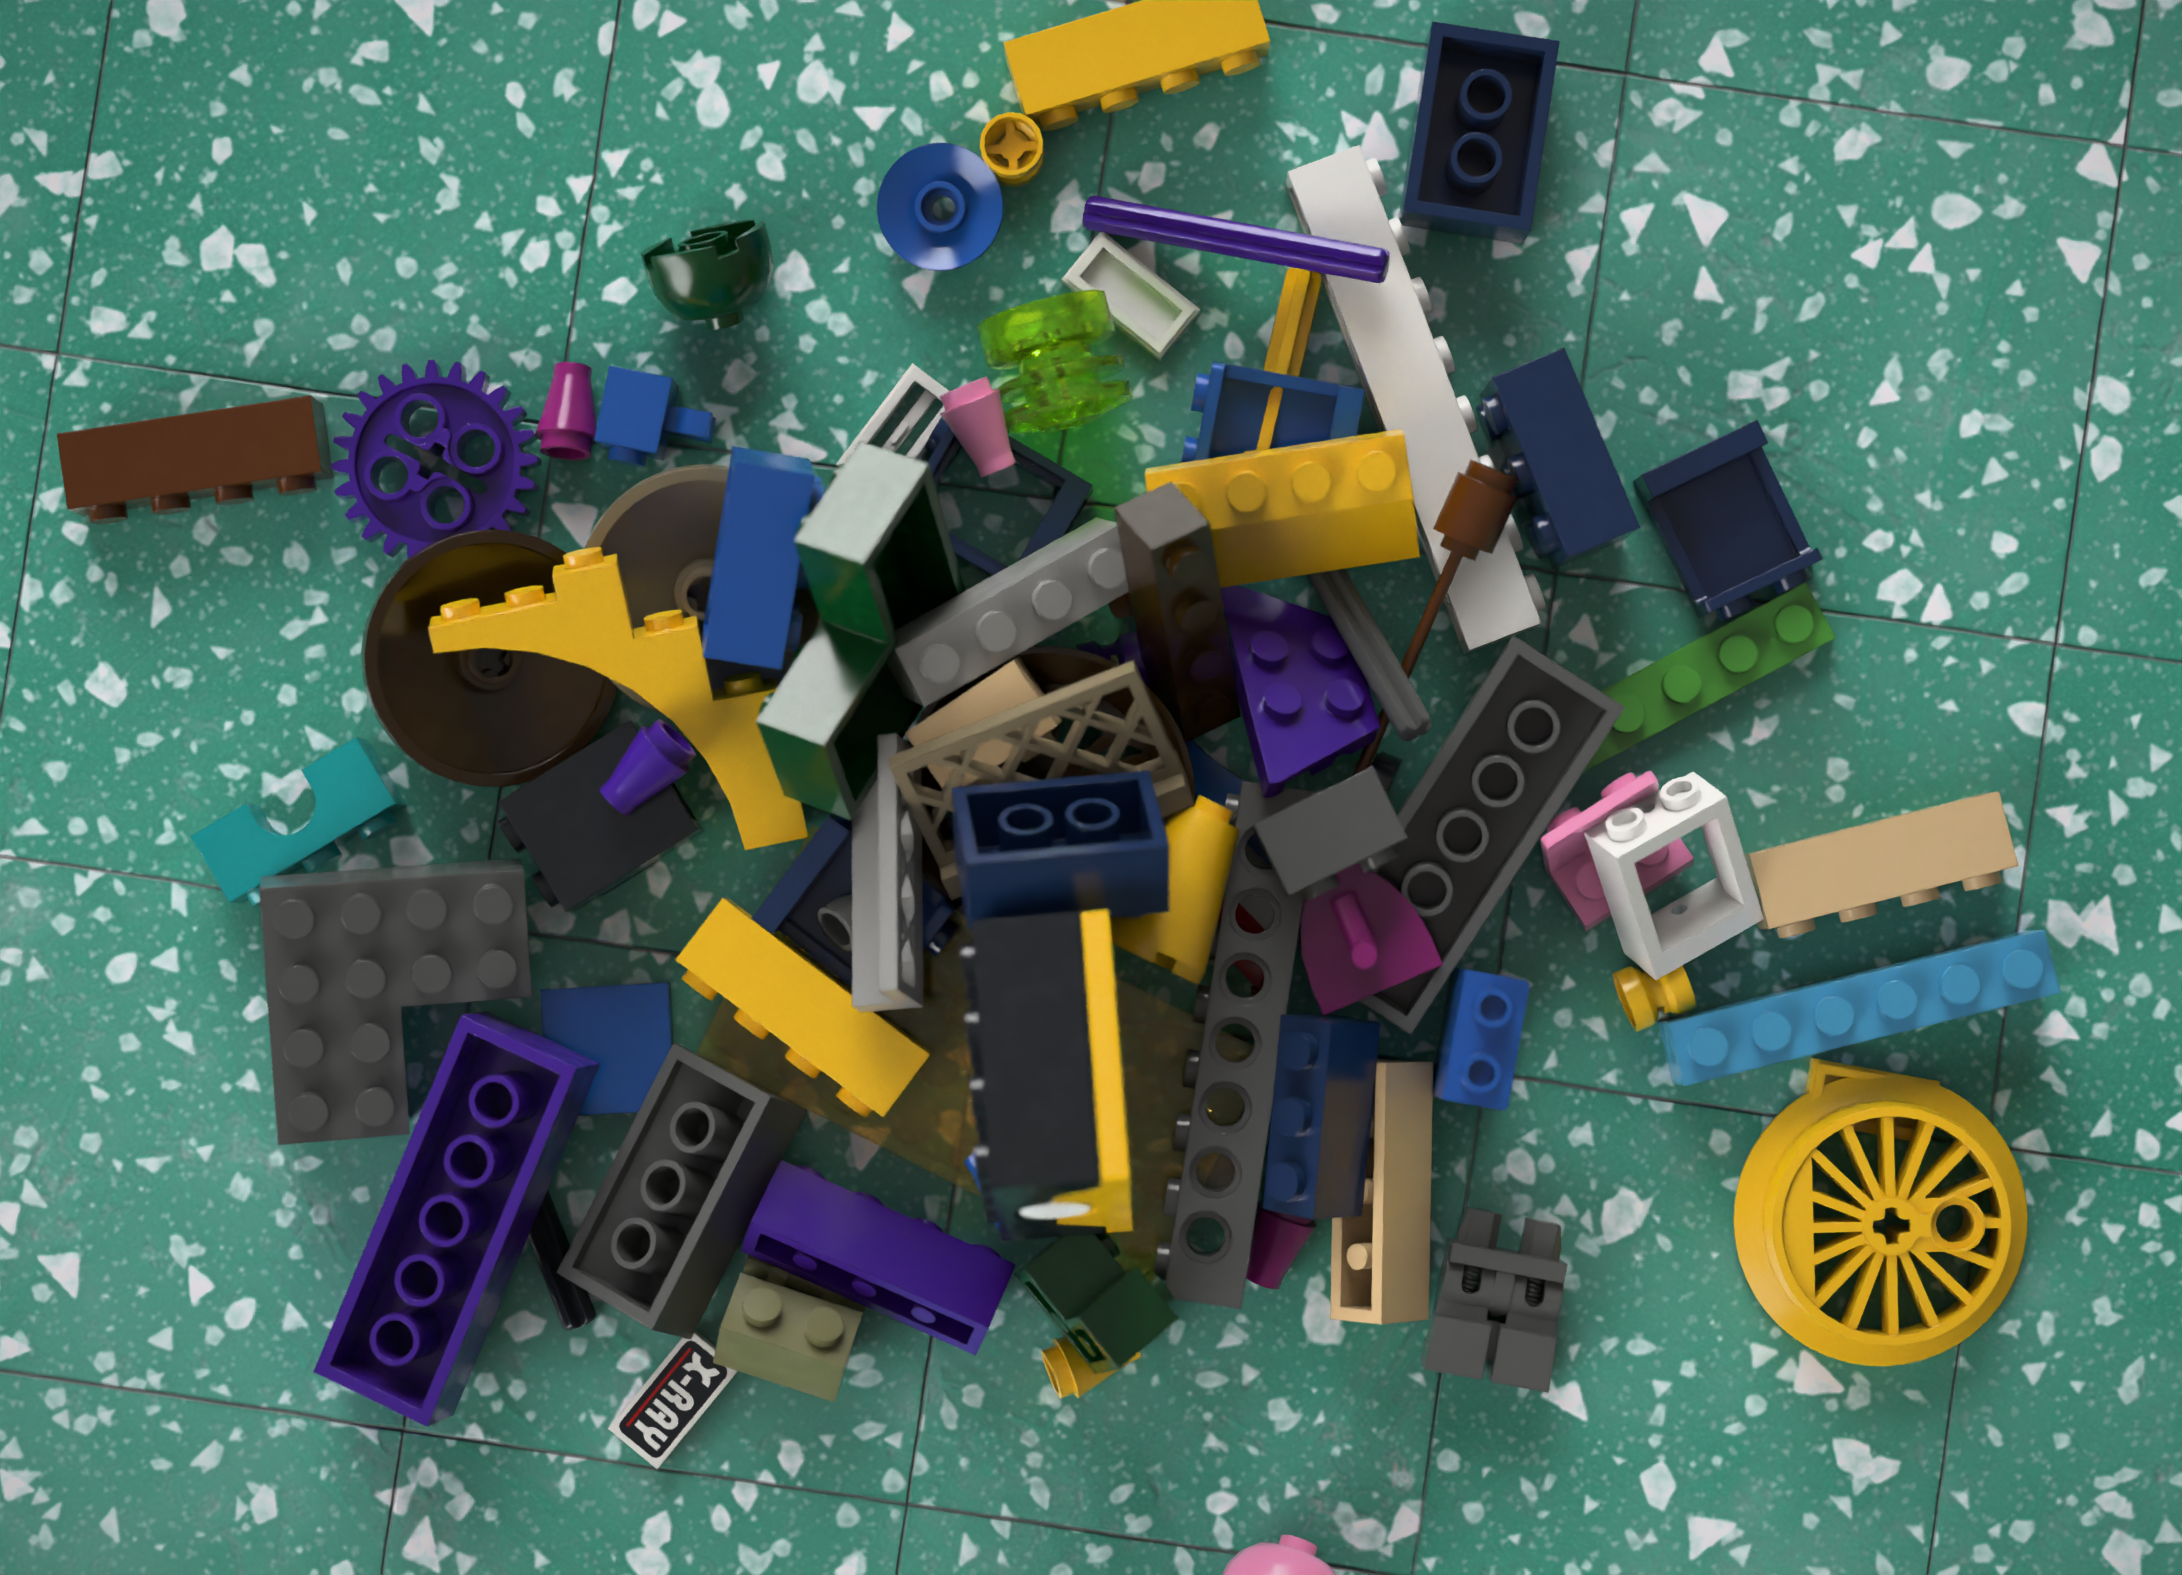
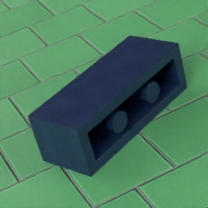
M1332 1014L1281 1015L1263 1209L1313 1220L1362 1216L1380 1022Z

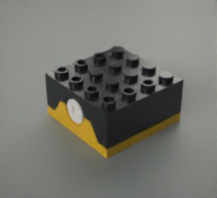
M1108 910L1081 912V917H1078V913L972 921L974 942L961 943L963 981L966 984L967 1000H969L970 1009H965L968 1050H970L971 1063L974 1065V1075H970L973 1117L975 1116L976 1131H978L979 1142L974 1143L977 1184L980 1187V1196L983 1197L984 1211H986L987 1223L999 1224L1002 1241L1102 1234L1104 1229L1107 1230V1233L1133 1231Z

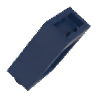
M942 417L933 429L924 449L933 453L927 463L929 464L936 490L962 448V445ZM1009 436L1011 451L1016 461L1015 465L1059 490L1052 505L1019 559L1021 560L1070 532L1093 493V485ZM949 533L956 558L988 577L1007 568L1004 564Z

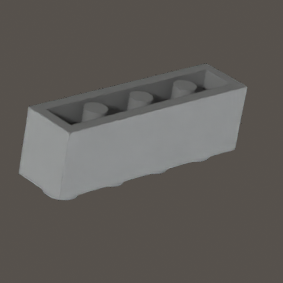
M1096 517L896 629L895 634L898 643L886 662L904 697L926 707L1129 592L1116 522Z

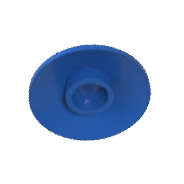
M950 143L922 145L901 156L886 173L877 199L878 221L887 243L905 261L919 268L931 271L955 270L969 265L981 257L996 239L1001 228L1004 213L1003 194L994 172L974 152ZM942 198L951 199L955 206L953 216L946 221H938L933 215L934 204Z

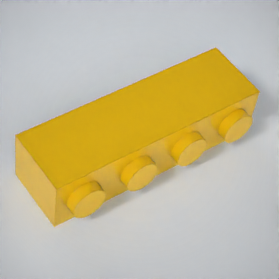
M1141 0L1003 43L1005 58L1022 114L1031 118L1036 125L1041 124L1042 131H1052L1078 121V112L1101 106L1104 113H1110L1131 107L1139 102L1138 94L1161 87L1164 94H1174L1188 90L1200 83L1198 76L1220 69H1223L1225 76H1233L1250 71L1261 64L1259 57L1268 55L1270 38L1258 0Z
M722 898L677 957L676 961L688 969L681 979L710 1001H713L719 993L737 1006L739 1009L733 1018L758 1038L764 1040L769 1032L778 1037L790 1047L784 1057L811 1078L816 1079L822 1071L840 1084L842 1087L836 1096L855 1112L867 1118L872 1110L884 1117L933 1052L879 1011L877 1013L873 1011L860 1012L852 1007V991L776 933H769L751 919L753 917L731 899Z

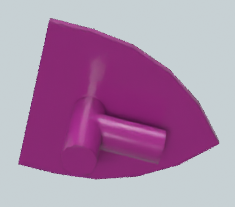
M1355 863L1335 873L1340 883L1339 886L1309 901H1304L1300 920L1301 955L1311 988L1323 1015L1443 965L1433 939L1414 906L1389 881L1371 870L1364 873L1359 863Z

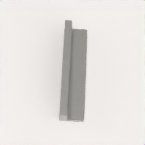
M897 733L878 735V778L852 818V1007L860 1012L923 1007L922 832L889 768L888 757L913 748ZM921 767L910 772L915 783L922 786Z

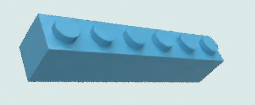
M2024 930L1657 1022L1672 1082L1677 1085L1687 1086L2058 994L2061 991L2045 930Z

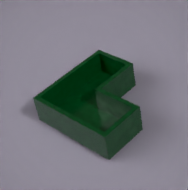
M859 442L845 464H841L836 468L831 477L828 490L814 511L804 516L798 526L794 542L822 621L809 641L798 647L793 656L790 670L777 690L766 696L761 704L758 719L756 720L784 796L849 820L853 818L878 778V735L897 733L903 739L923 707L904 697L886 662L898 643L895 630L966 591L929 464L863 442Z

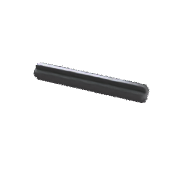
M1346 569L1307 574L1399 738L1403 741H1412L1418 736L1426 734L1431 728L1430 715Z

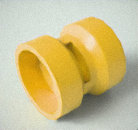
M1007 112L995 116L986 124L981 133L980 152L984 163L994 172L999 184L1002 186H1022L1037 177L1044 160V143L1040 128L1031 118L1021 113Z
M1683 965L1657 980L1647 972L1642 973L1639 969L1632 966L1612 973L1614 986L1622 1007L1636 1032L1655 1025L1658 1019V1011L1660 1010L1663 1014L1672 1012L1681 1015L1697 1008L1695 995Z

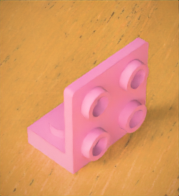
M1651 770L1638 778L1633 773H1628L1614 780L1602 790L1600 794L1603 798L1602 800L1583 812L1578 807L1564 811L1550 821L1546 828L1548 833L1541 838L1544 869L1585 931L1590 930L1612 915L1584 832L1605 821L1613 812L1629 808L1659 791L1658 780ZM1681 838L1634 863L1644 895L1694 865V857Z

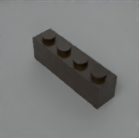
M1171 481L1114 507L1141 660L1148 674L1150 689L1170 711L1181 730L1185 742H1188L1241 717L1210 523Z

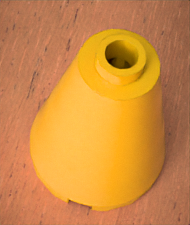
M1199 795L1194 806L1168 816L1163 825L1169 844V912L1146 914L1138 918L1109 917L1110 938L1113 944L1200 985L1206 971L1240 831L1228 824L1234 812Z

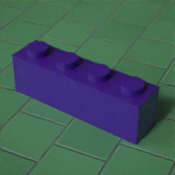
M780 1160L750 1222L741 1251L973 1355L977 1354L1016 1266V1264L1002 1259L999 1253L988 1246L966 1243L944 1233L938 1225L923 1218L912 1219L885 1207L878 1198L871 1194L849 1191L827 1181L821 1173L806 1166L795 1167Z

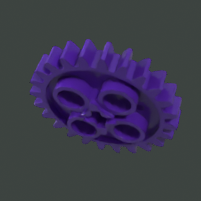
M428 360L425 377L419 378L414 369L406 363L402 365L403 383L396 386L391 380L381 374L378 376L379 385L383 393L376 399L363 391L357 394L367 410L362 416L344 412L342 415L345 421L355 430L353 436L334 437L333 442L344 450L349 451L348 459L331 463V469L337 473L349 476L350 481L342 484L334 491L336 496L342 499L357 500V503L345 514L349 521L354 523L367 518L370 520L361 536L366 541L371 543L386 534L383 553L393 558L404 545H407L408 559L429 544L462 532L496 529L514 531L506 519L511 512L522 516H529L530 510L518 498L520 492H539L540 486L524 477L525 470L541 466L542 460L538 456L524 453L523 448L536 441L537 437L533 430L516 429V426L528 414L522 406L503 410L511 395L507 388L501 386L489 395L486 394L490 376L485 372L480 371L468 384L466 383L465 366L459 362L454 363L447 378L443 377L441 368L435 360ZM423 406L435 407L439 419L435 430L425 437L413 436L409 427L412 414ZM395 435L434 457H439L443 453L442 458L456 469L486 483L487 490L483 494L476 493L440 472H434L430 476L431 471L428 467L416 459L388 446L387 438ZM486 435L492 437L495 445L493 458L481 467L469 466L465 460V450L468 443L477 436ZM392 462L405 463L408 469V479L405 486L396 493H383L379 483L381 471ZM447 492H460L464 498L465 505L462 515L452 523H440L435 515L437 500Z

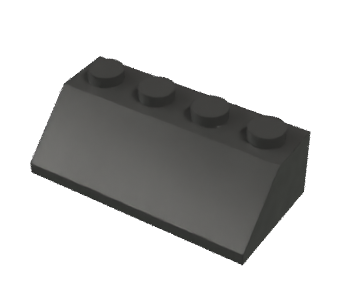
M673 1043L557 1273L647 1328L691 1340L807 1109L748 1077L679 1044Z

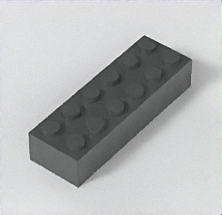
M1512 635L1396 813L1408 837L1394 844L1399 856L1371 870L1389 881L1414 906L1429 931L1443 962V965L1359 1000L1409 1034H1412L1625 708L1514 635Z

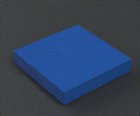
M670 982L541 989L543 1037L600 1063L579 1116L638 1112L674 1043Z

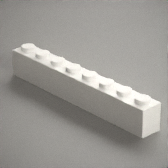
M1360 145L1288 171L1285 185L1304 234L1386 249L1390 253L1388 273L1382 283L1325 273L1320 274L1322 275V283L1358 378L1365 391L1366 399L1379 432L1401 429L1404 433L1414 498L1417 533L1437 583L1451 551L1440 546L1444 534L1433 529L1457 473L1461 472L1464 474L1470 460L1477 461L1493 469L1495 468L1487 454L1478 457L1470 433L1478 431L1472 407L1465 395L1456 398L1447 375L1455 372L1450 349L1443 336L1433 339L1425 318L1426 314L1433 312L1431 300L1421 277L1411 279L1402 256L1410 253V247L1398 217L1390 220L1387 218L1380 196L1388 194L1381 168L1375 158L1366 161ZM1511 514L1493 554L1480 550L1475 561L1463 557L1444 598L1445 607L1463 654L1512 637V635L1528 631L1542 623L1538 612L1546 609L1545 600L1534 574L1524 576L1515 552L1523 550V544Z

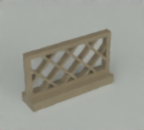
M1134 660L888 757L889 768L940 868L941 880L951 900L962 896L954 855V838L944 841L938 828L946 811L952 812V788L959 786L965 773L993 781L995 784L1039 780L1015 772L1026 749L1056 758L1046 779L1061 778L1069 762L1098 771L1097 775L1150 771L1162 818L1194 806L1185 769L1177 751H1174ZM1129 686L1135 700L1124 720L1095 711L1103 695ZM1056 714L1075 721L1062 744L1033 735L1040 720ZM1141 716L1147 727L1138 724ZM1087 725L1117 734L1106 757L1076 748ZM1130 738L1156 746L1160 757L1138 766L1119 762ZM992 739H997L1013 744V747L1003 767L1000 768L972 759L978 745ZM931 763L952 769L942 792L917 785L910 772ZM926 804L934 806L931 814Z

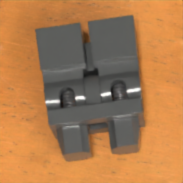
M1466 1206L1458 1226L1456 1239L1447 1237L1428 1333L1424 1339L1419 1362L1427 1370L1482 1380L1485 1360L1488 1359L1485 1375L1491 1382L1549 1393L1557 1341V1323L1561 1310L1568 1265L1559 1259L1561 1252V1226L1553 1222L1525 1218L1519 1251L1496 1247L1502 1214ZM1487 1315L1500 1317L1502 1320L1487 1318Z

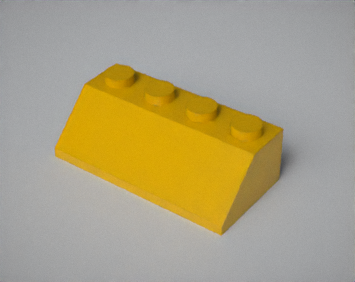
M1401 429L1146 468L1145 470L1147 492L1172 481L1210 523L1220 588L1420 557L1405 436Z

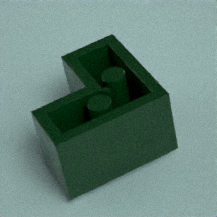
M1103 1230L1104 1233L1057 1237L1014 1273L1016 1278L1095 1374L1120 1369L1179 1318L1169 1306L1174 1301L1172 1293L1155 1273L1148 1270L1143 1275L1137 1266L1124 1271L1115 1259L1121 1254L1120 1250L1105 1230Z

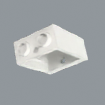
M1695 772L1667 782L1661 790L1629 808L1613 812L1605 821L1584 832L1623 952L1655 980L1764 919L1727 796ZM1701 826L1717 878L1650 914L1634 863Z

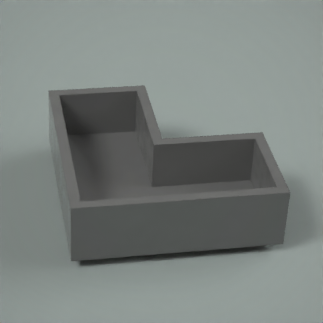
M521 858L262 876L260 879L259 895L278 1145L410 1134L401 1007L532 997L524 869Z

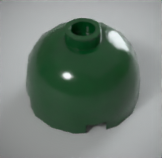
M742 220L690 231L691 238L680 242L678 249H674L672 238H669L646 248L641 253L647 279L655 297L670 313L684 320H705L708 330L723 329L743 322L742 310L761 299L770 285L773 272L772 249L763 221L755 225L754 220Z

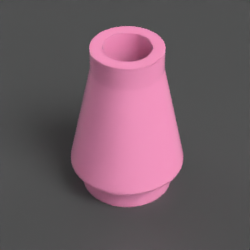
M987 376L939 396L945 409L940 415L976 465L980 477L990 475L1016 463L1010 447L1000 390L992 389Z

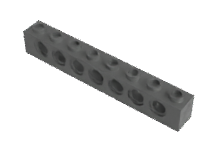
M1242 781L1240 795L1227 793L1225 808L1234 812L1228 824L1240 831L1224 893L1221 922H1217L1208 959L1214 961L1211 986L1198 985L1192 1023L1204 1024L1205 1027L1201 1050L1188 1048L1182 1087L1194 1088L1195 1092L1191 1114L1178 1112L1173 1151L1184 1152L1185 1158L1182 1177L1168 1178L1163 1215L1175 1217L1172 1243L1159 1241L1154 1273L1162 1281H1166L1165 1285L1172 1293L1174 1299L1241 1309L1273 1102L1281 1015H1286L1303 905V897L1300 891L1290 896L1285 895L1272 868L1263 870L1250 864L1245 854V846L1249 838L1255 834L1252 825L1319 792L1284 787L1283 792L1275 797L1264 798L1260 783ZM1252 895L1265 898L1273 909L1271 925L1268 929L1258 934H1251L1242 930L1235 917L1239 902L1245 897ZM1238 960H1252L1263 971V985L1253 996H1236L1226 985L1227 970ZM1229 1024L1244 1025L1252 1032L1254 1037V1046L1251 1053L1239 1061L1225 1059L1216 1048L1218 1033ZM1218 1089H1233L1244 1100L1243 1114L1232 1124L1223 1125L1216 1123L1207 1113L1206 1102L1209 1096ZM1221 1153L1232 1161L1235 1168L1234 1176L1224 1187L1210 1188L1199 1180L1196 1168L1198 1162L1205 1155ZM1198 1218H1213L1224 1229L1225 1237L1222 1244L1211 1252L1198 1251L1188 1242L1187 1229Z

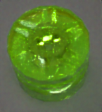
M1085 290L1047 297L1002 311L977 324L988 369H1018V377L996 388L1000 390L1002 403L1026 401V403L1004 412L1008 434L1027 432L1052 433L1067 430L1095 421L1108 411L1133 400L1128 380L1099 382L1124 369L1123 357L1119 355L1092 356V348L1099 346L1115 335V328L1105 291Z

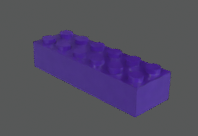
M488 1011L461 1015L315 1366L314 1373L426 1427L454 1415L600 1066L599 1062Z

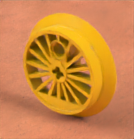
M1879 1073L1906 1079L1873 1078L1858 1080L1843 1077L1825 1083L1823 1094L1813 1101L1812 1093L1809 1094L1807 1092L1787 1105L1763 1130L1750 1150L1741 1171L1734 1201L1733 1226L1739 1262L1752 1292L1764 1310L1781 1328L1810 1349L1840 1361L1865 1366H1894L1922 1361L1947 1351L1971 1336L1992 1316L2009 1292L2019 1271L2027 1238L2028 1213L2022 1177L2007 1143L1994 1125L1971 1103L1951 1090L1938 1084L1937 1088L1917 1081L1933 1082L1901 1074ZM1894 1117L1917 1119V1125L1895 1179ZM1877 1118L1878 1182L1852 1124ZM1937 1126L1948 1133L1955 1141L1913 1184L1934 1128ZM1837 1131L1863 1186L1862 1190L1816 1148L1821 1142ZM1968 1153L1977 1165L1980 1174L1946 1189H1934ZM1812 1162L1852 1200L1849 1202L1813 1188ZM1987 1189L1991 1213L1983 1214L1977 1203L1968 1197ZM1813 1202L1844 1213L1845 1217L1813 1218ZM1959 1205L1963 1214V1222L1960 1229L1951 1236H1940L1936 1227L1938 1215L1947 1206ZM1885 1209L1895 1216L1909 1221V1225L1887 1226L1886 1236L1873 1228L1875 1220L1884 1219ZM1985 1228H1991L1987 1253L1984 1254L1974 1250L1973 1248L1979 1244L1984 1236ZM1846 1232L1814 1247V1233ZM1850 1250L1815 1287V1265ZM1926 1252H1946L1980 1265L1981 1268L1972 1284L1965 1290ZM1910 1255L1957 1299L1950 1307L1938 1315L1935 1314ZM1862 1265L1841 1321L1821 1311L1822 1305ZM1897 1265L1922 1320L1921 1323L1899 1328ZM1880 1270L1882 1329L1858 1327Z

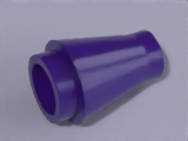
M658 719L650 728L646 726L641 727L609 780L600 788V792L615 809L628 816L637 806L688 773L690 770L687 764L696 756V753L678 731L665 721Z

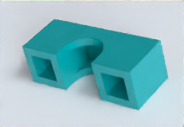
M355 737L301 770L313 790L315 810L309 823L300 831L290 835L278 832L270 824L259 805L245 803L190 836L229 903H244L250 900L253 907H257L260 905L259 885L262 876L291 875L305 867L308 873H315L342 856L338 848L339 845L360 834L363 841L370 840L397 823L393 813L407 804L368 740Z

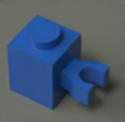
M609 365L594 441L601 448L610 450L608 460L635 467H646L647 457L664 461L669 434L711 444L716 418L713 417L711 412L676 407L679 386L673 378Z

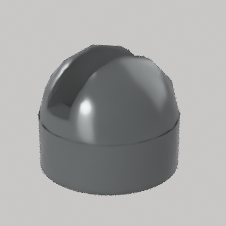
M852 894L840 895L819 909L817 920L822 932L832 944L841 950L851 951Z

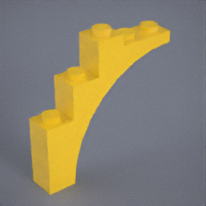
M601 547L586 548L563 555L565 564L553 566L552 578L556 592L544 594L543 586H528L506 592L504 594L506 602L480 607L477 598L464 599L440 606L441 615L431 617L428 630L434 653L479 648L538 652L587 666L635 691L672 720L705 758L730 802L745 850L808 837L802 803L784 796L756 723L762 702L768 694L777 690L776 678L762 680L761 672H746L725 678L723 680L724 688L712 690L706 658L703 657L702 638L697 616L683 618L682 610L663 611L644 617L645 626L633 628L617 554L603 556Z

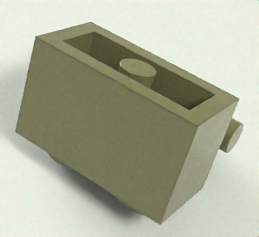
M748 1255L743 1274L740 1273L720 1327L713 1363L835 1402L866 1307Z

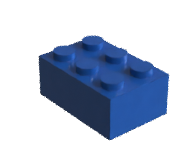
M732 446L701 634L703 657L782 670L784 653H795L798 649L802 615L799 614L800 604H794L793 600L795 588L807 589L809 583L794 539L796 538V532L801 520L808 513L814 511L824 495L821 477L814 476L809 459Z

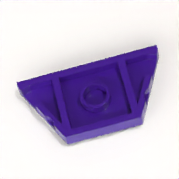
M1239 585L1220 588L1238 699L1263 797H1275L1283 792L1285 784L1307 771L1313 776L1331 766L1338 756L1343 754L1351 755L1373 743L1380 729V724L1369 685L1332 618Z

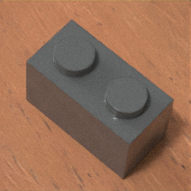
M1373 766L1252 825L1285 895L1290 896L1300 891L1305 902L1339 886L1340 883L1335 873L1359 862L1363 872L1366 873L1395 859L1399 854L1394 844L1408 838Z

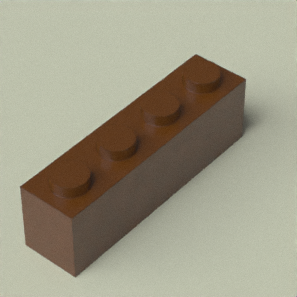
M311 395L57 433L67 510L82 516H89L90 524L124 521L128 519V509L152 506V513L156 515L185 512L191 510L190 500L214 496L216 505L250 502L254 500L253 490L278 487L279 495L283 496L306 494L317 490L316 481L334 478L333 470L331 469V456L323 403Z

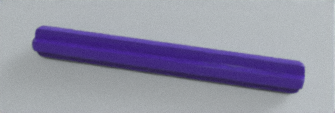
M1099 196L1088 197L1084 207L1083 226L1086 229L1374 283L1384 282L1390 264L1389 251L1373 246Z

